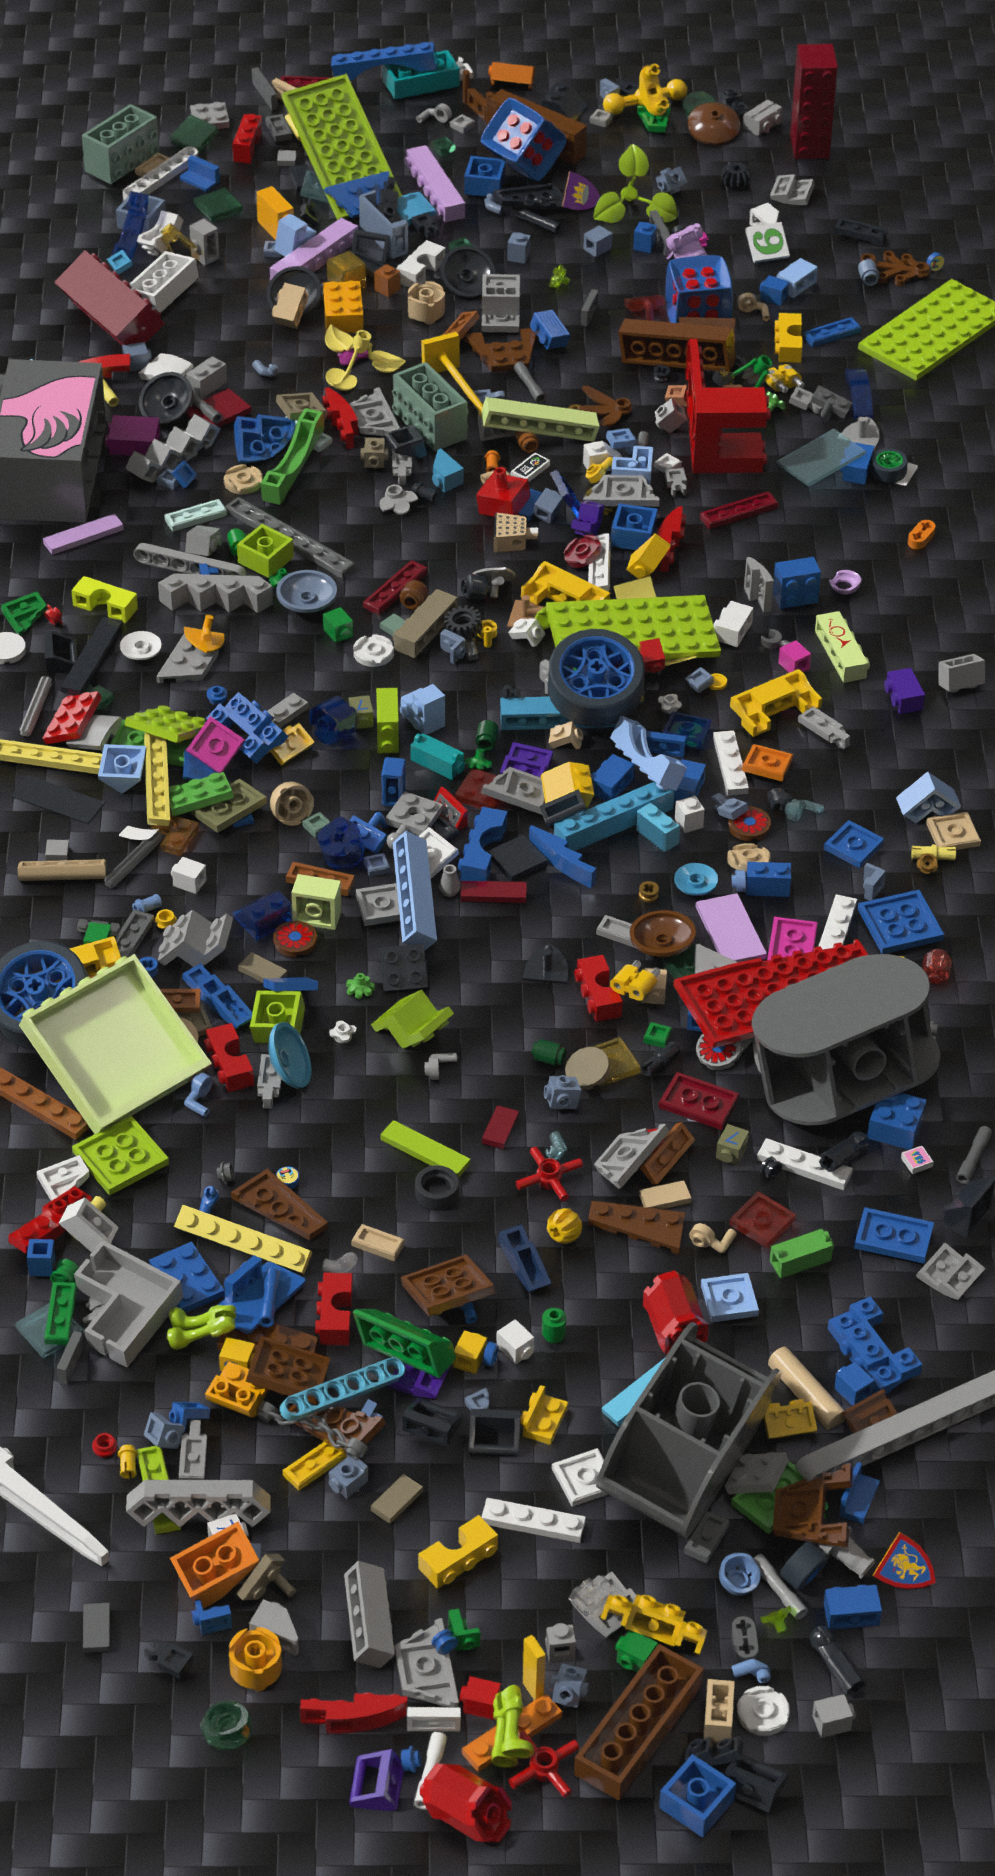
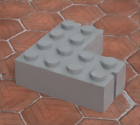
M102 1240L90 1254L91 1261L86 1259L74 1274L78 1291L105 1305L84 1332L88 1347L105 1356L109 1353L110 1359L128 1368L167 1319L170 1309L175 1308L184 1297L180 1280Z

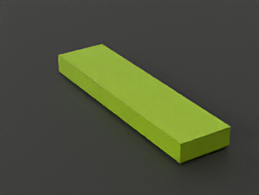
M394 1120L380 1134L382 1141L431 1166L436 1165L450 1168L457 1174L458 1178L470 1165V1158Z
M151 1446L136 1449L143 1481L169 1480L161 1447ZM163 1512L152 1520L155 1534L180 1530V1527Z

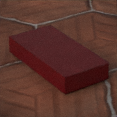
M497 1106L482 1137V1144L504 1149L518 1120L519 1111Z

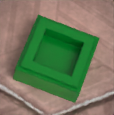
M650 1022L643 1043L664 1048L672 1034V1028Z

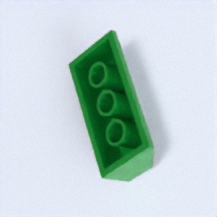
M355 1309L353 1312L363 1345L387 1356L398 1358L403 1363L437 1378H440L456 1359L453 1344L445 1337L441 1338L432 1334L427 1329H420L408 1321H402L390 1313H383L376 1309Z

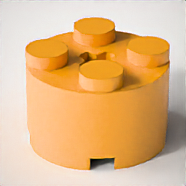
M256 1627V1630L250 1631L244 1629L232 1638L229 1645L230 1674L233 1679L241 1686L253 1689L256 1692L263 1691L278 1679L282 1671V1652L279 1639L272 1631L262 1627Z

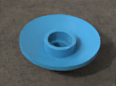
M689 863L676 871L674 881L676 886L686 894L705 895L716 888L718 876L711 867L705 864Z

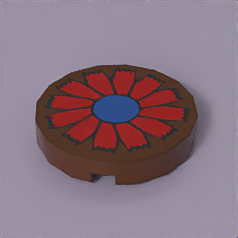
M748 807V811L736 819H729L728 827L731 834L738 839L751 841V839L757 838V840H761L770 831L771 819L762 809Z
M289 921L276 928L273 933V943L276 950L282 955L297 957V955L302 954L304 956L308 955L316 947L317 932L313 926L306 922Z

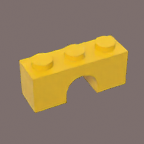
M779 313V319L775 320V354H778L779 362L801 363V314Z
M480 1515L459 1527V1543L462 1545L460 1549H447L438 1541L418 1554L419 1570L437 1589L444 1584L451 1583L456 1576L464 1571L471 1570L476 1563L485 1557H491L498 1550V1534Z

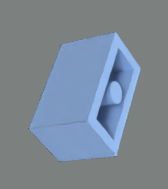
M800 258L783 271H780L777 274V278L789 281L788 295L794 298L816 283L818 267Z

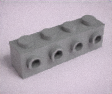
M357 1561L344 1574L354 1661L381 1668L395 1655L384 1568Z

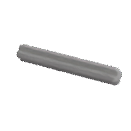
M43 676L39 681L20 728L21 736L29 737L32 734L52 685L50 677Z

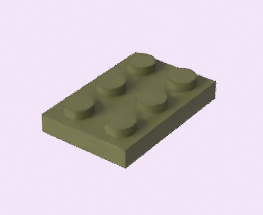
M238 779L230 784L234 798L193 810L191 815L218 833L267 804V797L243 780Z

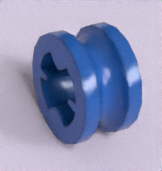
M144 957L139 960L151 978L158 974V963L155 958Z
M445 1629L433 1637L431 1644L436 1648L439 1655H445L454 1650L458 1640L453 1636L450 1629Z

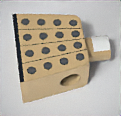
M495 513L494 552L526 549V539L538 540V528L526 527V517Z

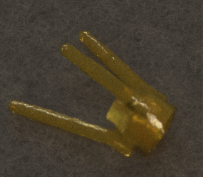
M169 223L161 230L163 235L161 240L165 243L168 252L173 253L168 241L172 243L177 239L189 250H191V247L196 248V245L185 237L172 223Z

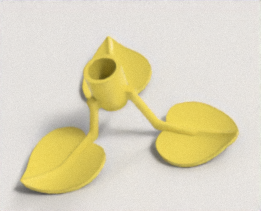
M331 324L325 334V343L331 350L336 352L350 351L353 348L355 350L346 372L333 368L326 373L327 382L338 390L349 391L355 388L357 378L349 373L357 353H364L368 349L369 359L373 360V367L385 373L395 372L405 364L406 360L384 351L372 352L371 334L365 330L357 331L356 336L353 338Z

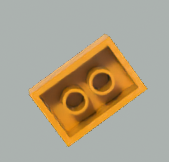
M332 281L323 283L326 332L331 324L345 333H357V331L363 330L360 281Z

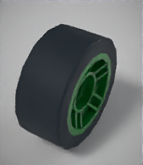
M881 449L872 455L870 472L876 480L881 482H898L907 474L908 459L902 451L897 449Z

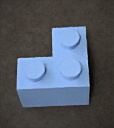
M289 214L278 222L274 250L286 257L316 236V231L308 227L307 223Z
M634 446L633 458L613 457L612 475H643L647 480V484L650 485L653 447Z
M434 684L423 689L420 688L401 697L400 712L404 718H407L416 730L427 735L445 726V695Z
M929 772L925 773L896 797L903 815L916 824L931 811L939 816L953 814L961 807L954 789Z

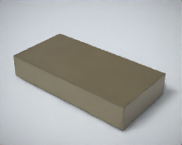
M252 952L238 965L240 972L262 983L263 978L287 977L286 969Z
M403 1474L371 1505V1511L391 1524L423 1492V1487Z

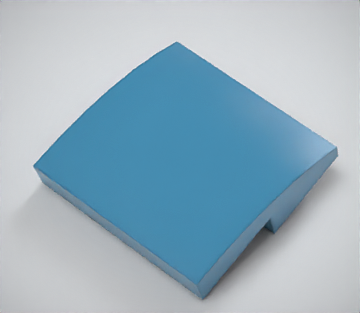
M420 192L410 193L398 198L397 211L402 220L405 219L408 222V226L412 224L411 217L423 213H428L432 217L437 213L435 208Z

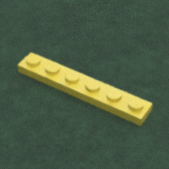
M145 732L147 824L169 826L167 742L164 738Z
M0 739V760L99 774L102 754Z
M182 1205L174 1225L175 1228L252 1256L255 1255L263 1260L302 1274L305 1273L312 1255L311 1250Z

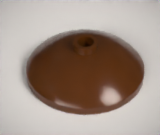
M710 102L697 106L690 113L688 129L691 135L701 143L723 145L731 142L738 135L740 119L737 113L729 106Z
M660 910L646 913L637 918L630 927V940L633 946L639 951L654 957H670L687 950L696 938V928L691 919L675 911Z

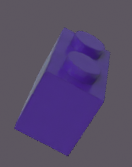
M906 668L887 672V681H884V688L886 693H889L891 696L892 705L896 706L899 714L923 710L925 694L912 669Z

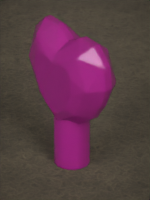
M354 350L338 352L340 364L349 366ZM368 351L357 353L354 363L360 359H369Z

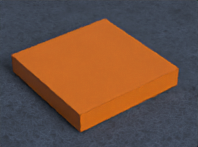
M753 744L743 763L742 771L783 781L792 763L793 754Z

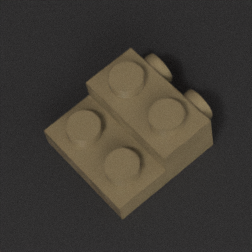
M312 392L276 396V403L289 420L298 421L305 408L323 412L324 422L327 419L326 409Z

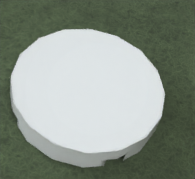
M12 632L0 633V664L9 661L10 664L15 663L25 655L26 644L21 636Z
M377 634L368 638L363 636L353 646L354 658L357 662L369 667L385 665L394 656V647L391 640Z
M757 1686L748 1689L737 1704V1718L741 1726L748 1732L758 1736H770L780 1732L786 1726L789 1719V1703L786 1697L768 1686Z

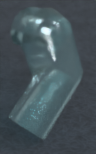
M556 1131L550 1134L549 1138L553 1146H550V1150L546 1149L545 1153L548 1158L559 1160L567 1147L561 1134Z

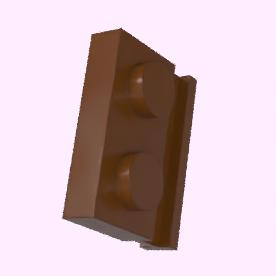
M884 1389L841 1412L842 1416H845L846 1423L852 1434L897 1414L890 1399H887Z

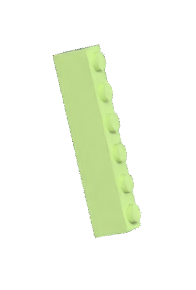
M490 397L485 398L481 411L483 424L486 427L593 442L599 429V422L595 412Z

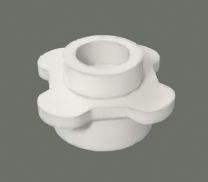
M669 694L658 698V702L661 703V709L665 713H674L682 706L676 694Z
M338 1021L336 1027L330 1030V1036L334 1037L339 1043H347L352 1039V1034L356 1032V1027L350 1026L344 1021Z

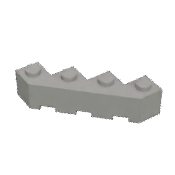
M194 414L185 431L174 426L166 443L154 439L146 455L134 451L126 469L141 479L153 483L166 468L173 470L182 460L188 461L196 456L198 450L202 448L207 449L212 446L221 428Z
M172 574L158 582L159 601L172 611L187 602L199 611H203L217 603L228 612L246 604L259 613L273 605L272 585L260 576Z
M144 1480L127 1495L126 1512L143 1527L161 1512L179 1527L198 1512L209 1522L232 1515L235 1512L253 1527L270 1513V1495L253 1480Z

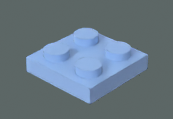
M748 1273L701 1279V1288L711 1322L758 1316L759 1309Z

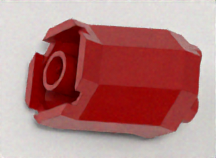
M675 1270L657 1275L653 1280L655 1284L651 1288L647 1286L644 1290L643 1306L649 1314L662 1351L668 1354L681 1333L691 1322L698 1325L696 1338L705 1343L708 1340L709 1325L703 1318L691 1282Z
M435 1764L425 1777L424 1783L420 1786L419 1794L423 1798V1804L431 1817L443 1820L475 1841L500 1842L511 1827V1819L507 1818V1811H512V1802L503 1787L491 1785L460 1765Z

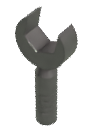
M769 629L771 639L761 636V644L769 649L778 648L780 645L783 647L791 643L787 640L782 641L781 633L773 629Z

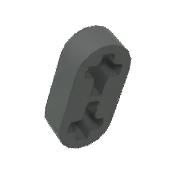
M737 1617L732 1623L731 1632L735 1659L739 1663L749 1659L757 1660L758 1641L755 1623L749 1617ZM740 1627H745L747 1631L746 1636H742ZM743 1645H747L750 1654H745Z

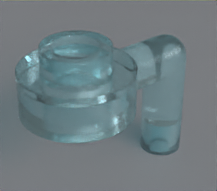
M793 799L787 803L785 814H787L789 820L797 822L801 817L803 809L822 814L824 805L807 800Z

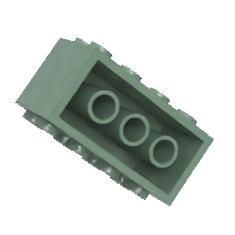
M130 104L82 135L85 172L112 184L159 153L157 117Z
M427 362L393 374V411L406 425L413 424L427 446L437 451L467 439V401Z

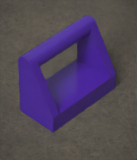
M392 1749L357 1757L349 1801L351 1807L381 1811L397 1810L404 1770L402 1760ZM366 1766L379 1768L375 1793L361 1795Z

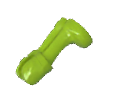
M216 1305L211 1307L208 1312L192 1317L187 1316L179 1307L170 1309L169 1318L174 1327L168 1329L167 1332L170 1346L174 1350H179L200 1338L209 1335L218 1337L221 1334L229 1333L235 1329L236 1307L233 1305Z
M511 1685L497 1693L493 1702L494 1719L497 1720L494 1748L492 1749V1763L501 1768L514 1767L518 1764V1758H529L534 1755L533 1745L526 1740H521L518 1734V1720L523 1712L521 1691L517 1685Z

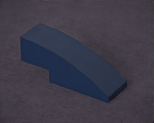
M522 1224L501 1231L498 1236L500 1246L517 1277L530 1293L551 1285L550 1278L534 1243L529 1241Z

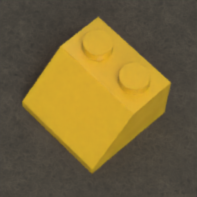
M567 762L541 774L545 803L579 789L588 808L594 796L589 765Z

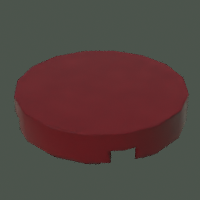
M584 535V538L580 540L577 538L570 542L564 550V558L567 564L571 567L580 568L594 562L602 552V544L598 537Z

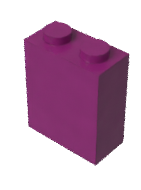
M113 415L112 423L108 424L109 435L105 437V446L109 447V454L132 456L135 451L146 455L154 439L159 440V418Z

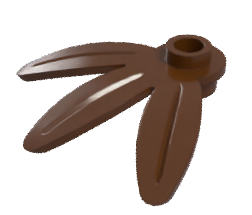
M582 387L588 397L603 406L583 405L579 407V410L595 412L596 415H607L600 421L599 425L602 427L615 425L622 415L632 411V404L627 398H619L615 401L592 387Z

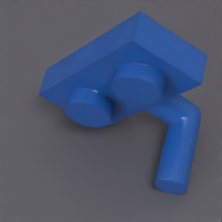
M376 812L369 823L353 815L341 833L377 855L387 841L388 836L376 829L378 823L382 828H387L389 825L386 824L385 817L381 812Z

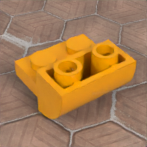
M228 1361L220 1376L216 1375L205 1393V1398L207 1401L254 1418L258 1413L257 1408L269 1389L256 1387L251 1383L245 1382L249 1369Z

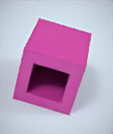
M795 640L780 648L779 664L789 673L800 669L802 672L810 669L811 653Z

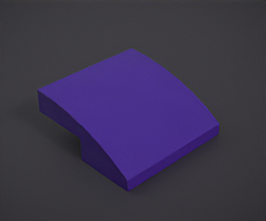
M513 742L509 754L504 759L500 774H503L506 769L512 767L541 778V774L548 771L553 758V751Z
M403 1363L405 1367L404 1374L398 1381L388 1385L392 1389L414 1396L436 1398L450 1366L440 1378H437ZM395 1369L393 1375H398L397 1369Z

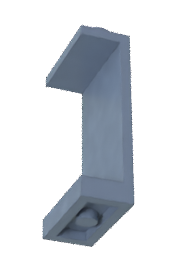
M375 190L359 195L360 226L368 232L390 235L392 258L407 254L408 222L404 219L391 223L375 207L377 205V192ZM375 240L384 249L385 242Z

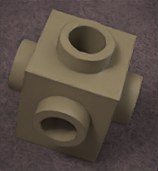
M365 438V448H361V460H364L365 468H384V460H388L385 438Z

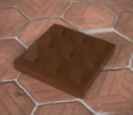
M467 1254L401 1277L402 1286L428 1316L439 1315L443 1311L454 1307H462L468 1302L481 1300L495 1293L493 1283Z
M260 1336L245 1382L251 1383L256 1387L273 1390L281 1395L291 1396L322 1384L330 1358ZM307 1396L308 1402L317 1403L316 1397Z

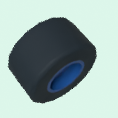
M806 1542L786 1562L780 1574L792 1587L800 1591L820 1573L828 1561V1556L813 1542Z

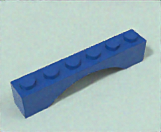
M423 42L416 45L408 44L402 47L337 54L332 56L331 67L334 77L347 74L349 80L353 81L365 70L385 64L403 65L419 72L436 70L438 58L434 42Z

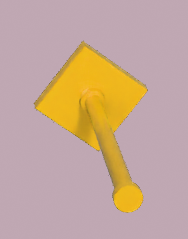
M453 332L422 340V363L427 362L437 373L448 370L479 411V416L482 418V402L456 369L460 367L458 333Z

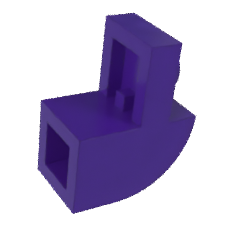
M587 500L581 502L578 518L572 520L571 528L576 529V534L596 536L601 525L605 505Z

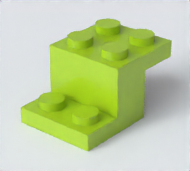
M420 990L399 1000L373 1022L371 1026L376 1032L383 1028L386 1031L389 1030L403 1049L410 1045L415 1047L422 1041L425 1043L434 1036L433 1031L445 1027L449 1023L447 1019L454 1013L449 1006L437 1011L423 990Z

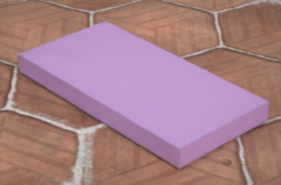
M737 893L696 902V909L717 953L736 962L758 958L766 959V951Z

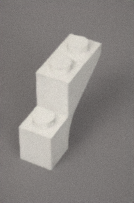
M161 211L154 228L140 234L137 242L142 246V249L148 251L149 255L158 257V255H162L167 251L171 239H178L183 219L177 214Z

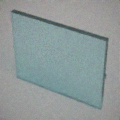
M832 429L777 461V464L807 486H811L866 454V451L835 429Z

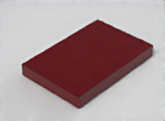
M226 389L203 400L222 415L219 423H213L195 405L190 406L184 417L190 421L195 414L217 427H221L236 420L237 416L242 417L251 413V406L232 390Z
M677 1072L659 1101V1108L722 1130L737 1105L740 1094Z

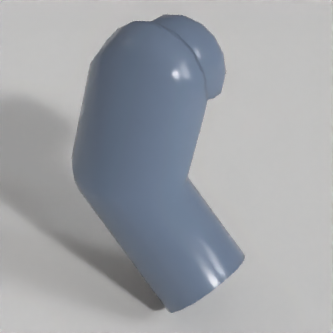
M256 360L252 364L261 376L274 377L279 370L275 364H270L269 368L265 367L260 360Z

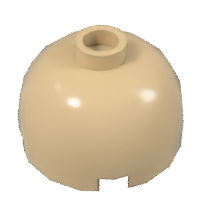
M292 781L277 786L270 798V808L273 815L283 824L290 826L302 823L300 820L309 817L314 807V798L309 790L302 784Z

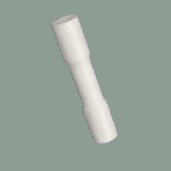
M434 1732L431 1735L425 1768L414 1801V1805L420 1809H426L423 1804V1798L419 1794L420 1786L424 1783L425 1777L433 1766L440 1763L446 1745L447 1736L440 1732Z

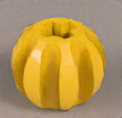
M563 1208L556 1210L548 1218L547 1231L551 1238L560 1244L571 1243L581 1234L582 1221L578 1214L571 1209Z

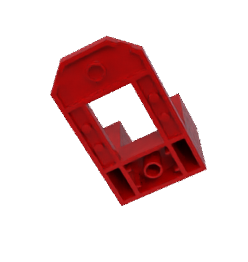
M689 339L687 342L686 380H689L688 391H686V405L693 473H762L763 465L767 464V454L763 453L765 452V440L762 441L761 433H722L723 428H766L767 420H770L771 415L770 408H767L769 407V395H765L764 387L705 388L704 371H701L703 370V359H699L702 357V348L698 347L697 339Z

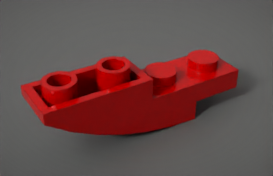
M325 388V396H322L323 407H327L325 408L327 419H330L332 426H337V429L340 430L341 442L345 443L346 449L354 448V436L358 435L356 414L341 395L330 388Z
M682 506L677 507L665 518L657 532L658 536L671 544L661 560L660 571L662 572L669 571V564H673L674 552L671 551H675V547H679L680 539H684L686 515H682Z
M72 1187L44 1205L41 1215L9 1234L8 1242L26 1254L28 1252L29 1239L56 1240L66 1231L59 1222L67 1206L83 1198L91 1202L92 1197L79 1188Z
M355 1693L354 1702L301 1699V1723L326 1724V1734L356 1733L376 1729L407 1716L408 1696Z

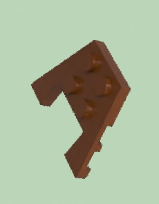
M531 328L520 329L522 341L513 340L504 343L493 342L492 344H485L482 332L465 334V342L467 344L470 343L473 351L480 355L481 361L491 372L514 370V365L517 362H523L527 369L529 368L537 335Z
M851 1463L842 1465L841 1470L833 1473L823 1472L822 1477L808 1482L804 1479L776 1489L773 1532L775 1536L848 1547V1524L824 1525L827 1490L852 1487L853 1468Z

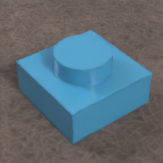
M123 250L107 259L117 274L133 266Z

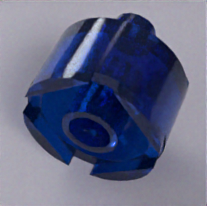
M335 696L310 710V725L315 726L316 731L314 734L322 743L330 745L355 733L357 712L354 707L349 706L340 696Z
M338 817L325 825L317 835L323 857L332 868H352L364 857L365 844L358 826L352 821Z

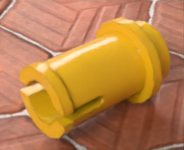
M123 1445L118 1451L121 1464L120 1476L122 1478L129 1479V1472H131L132 1478L136 1476L135 1458L138 1452L133 1445Z

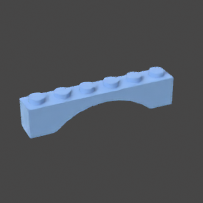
M620 716L610 737L616 743L615 746L623 750V754L631 758L632 763L640 766V770L648 774L649 779L657 782V787L666 791L668 788L677 791L687 767L678 759L663 754L653 757L648 748L646 729L638 721Z

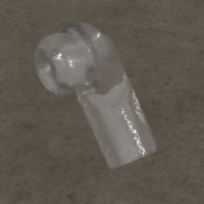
M349 1252L337 1261L325 1259L323 1270L347 1273L357 1264L358 1257L355 1253Z

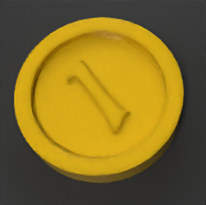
M718 673L711 674L715 682L709 686L710 689L722 690L727 686V678L724 675Z

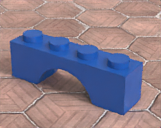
M482 807L480 815L475 816V828L470 830L469 844L464 846V858H460L458 863V871H461V881H488L491 873L492 855L482 848L492 842L502 841L507 828V811Z

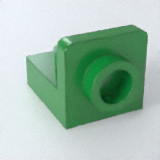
M459 1609L449 1610L448 1627L453 1636L458 1640L454 1650H471L479 1647L480 1629H468L467 1621L465 1618L461 1619Z

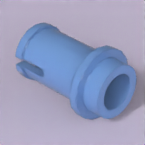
M155 894L143 900L137 899L132 907L133 910L146 913L162 907V901L159 895Z

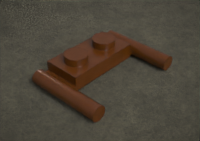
M464 70L463 103H466L488 125L489 98L493 96V93L487 92L485 99L474 88L470 89V71Z

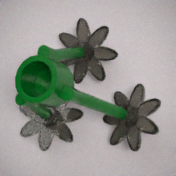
M761 355L758 359L754 358L751 362L733 373L725 372L722 367L721 371H719V375L722 377L721 382L726 385H733L734 377L744 372L745 374L742 378H749V385H752L754 382L756 384L755 387H760L764 378L770 373L769 369L773 363L768 356Z

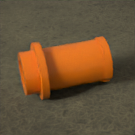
M494 450L488 451L485 455L487 472L498 468L500 455Z

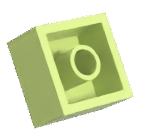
M298 874L291 892L293 921H302L313 927L336 930L342 912L341 881Z

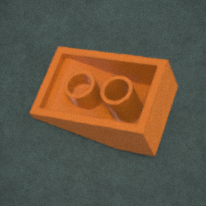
M239 1521L170 1558L194 1606L195 1600L200 1599L203 1609L223 1598L260 1562Z

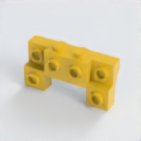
M546 561L538 567L532 578L521 587V597L528 595L530 602L536 605L546 597L556 602L610 599V592Z
M800 669L731 697L730 707L742 718L741 725L753 737L770 730L771 720L768 717L793 706H796L802 713L813 706L817 709H820L822 706V698L811 687L805 674Z
M114 936L70 948V950L77 954L90 977L96 976L97 972L106 966L109 968L114 966L115 962L121 958Z
M637 1594L634 1603L629 1602L627 1598L621 1595H608L601 1615L602 1619H606L608 1612L621 1616L623 1619L620 1625L625 1626L626 1629L672 1646H680L682 1639L696 1644L695 1653L700 1654L707 1630L703 1629L698 1623L684 1622L685 1612L678 1606L662 1604L649 1595L640 1596Z

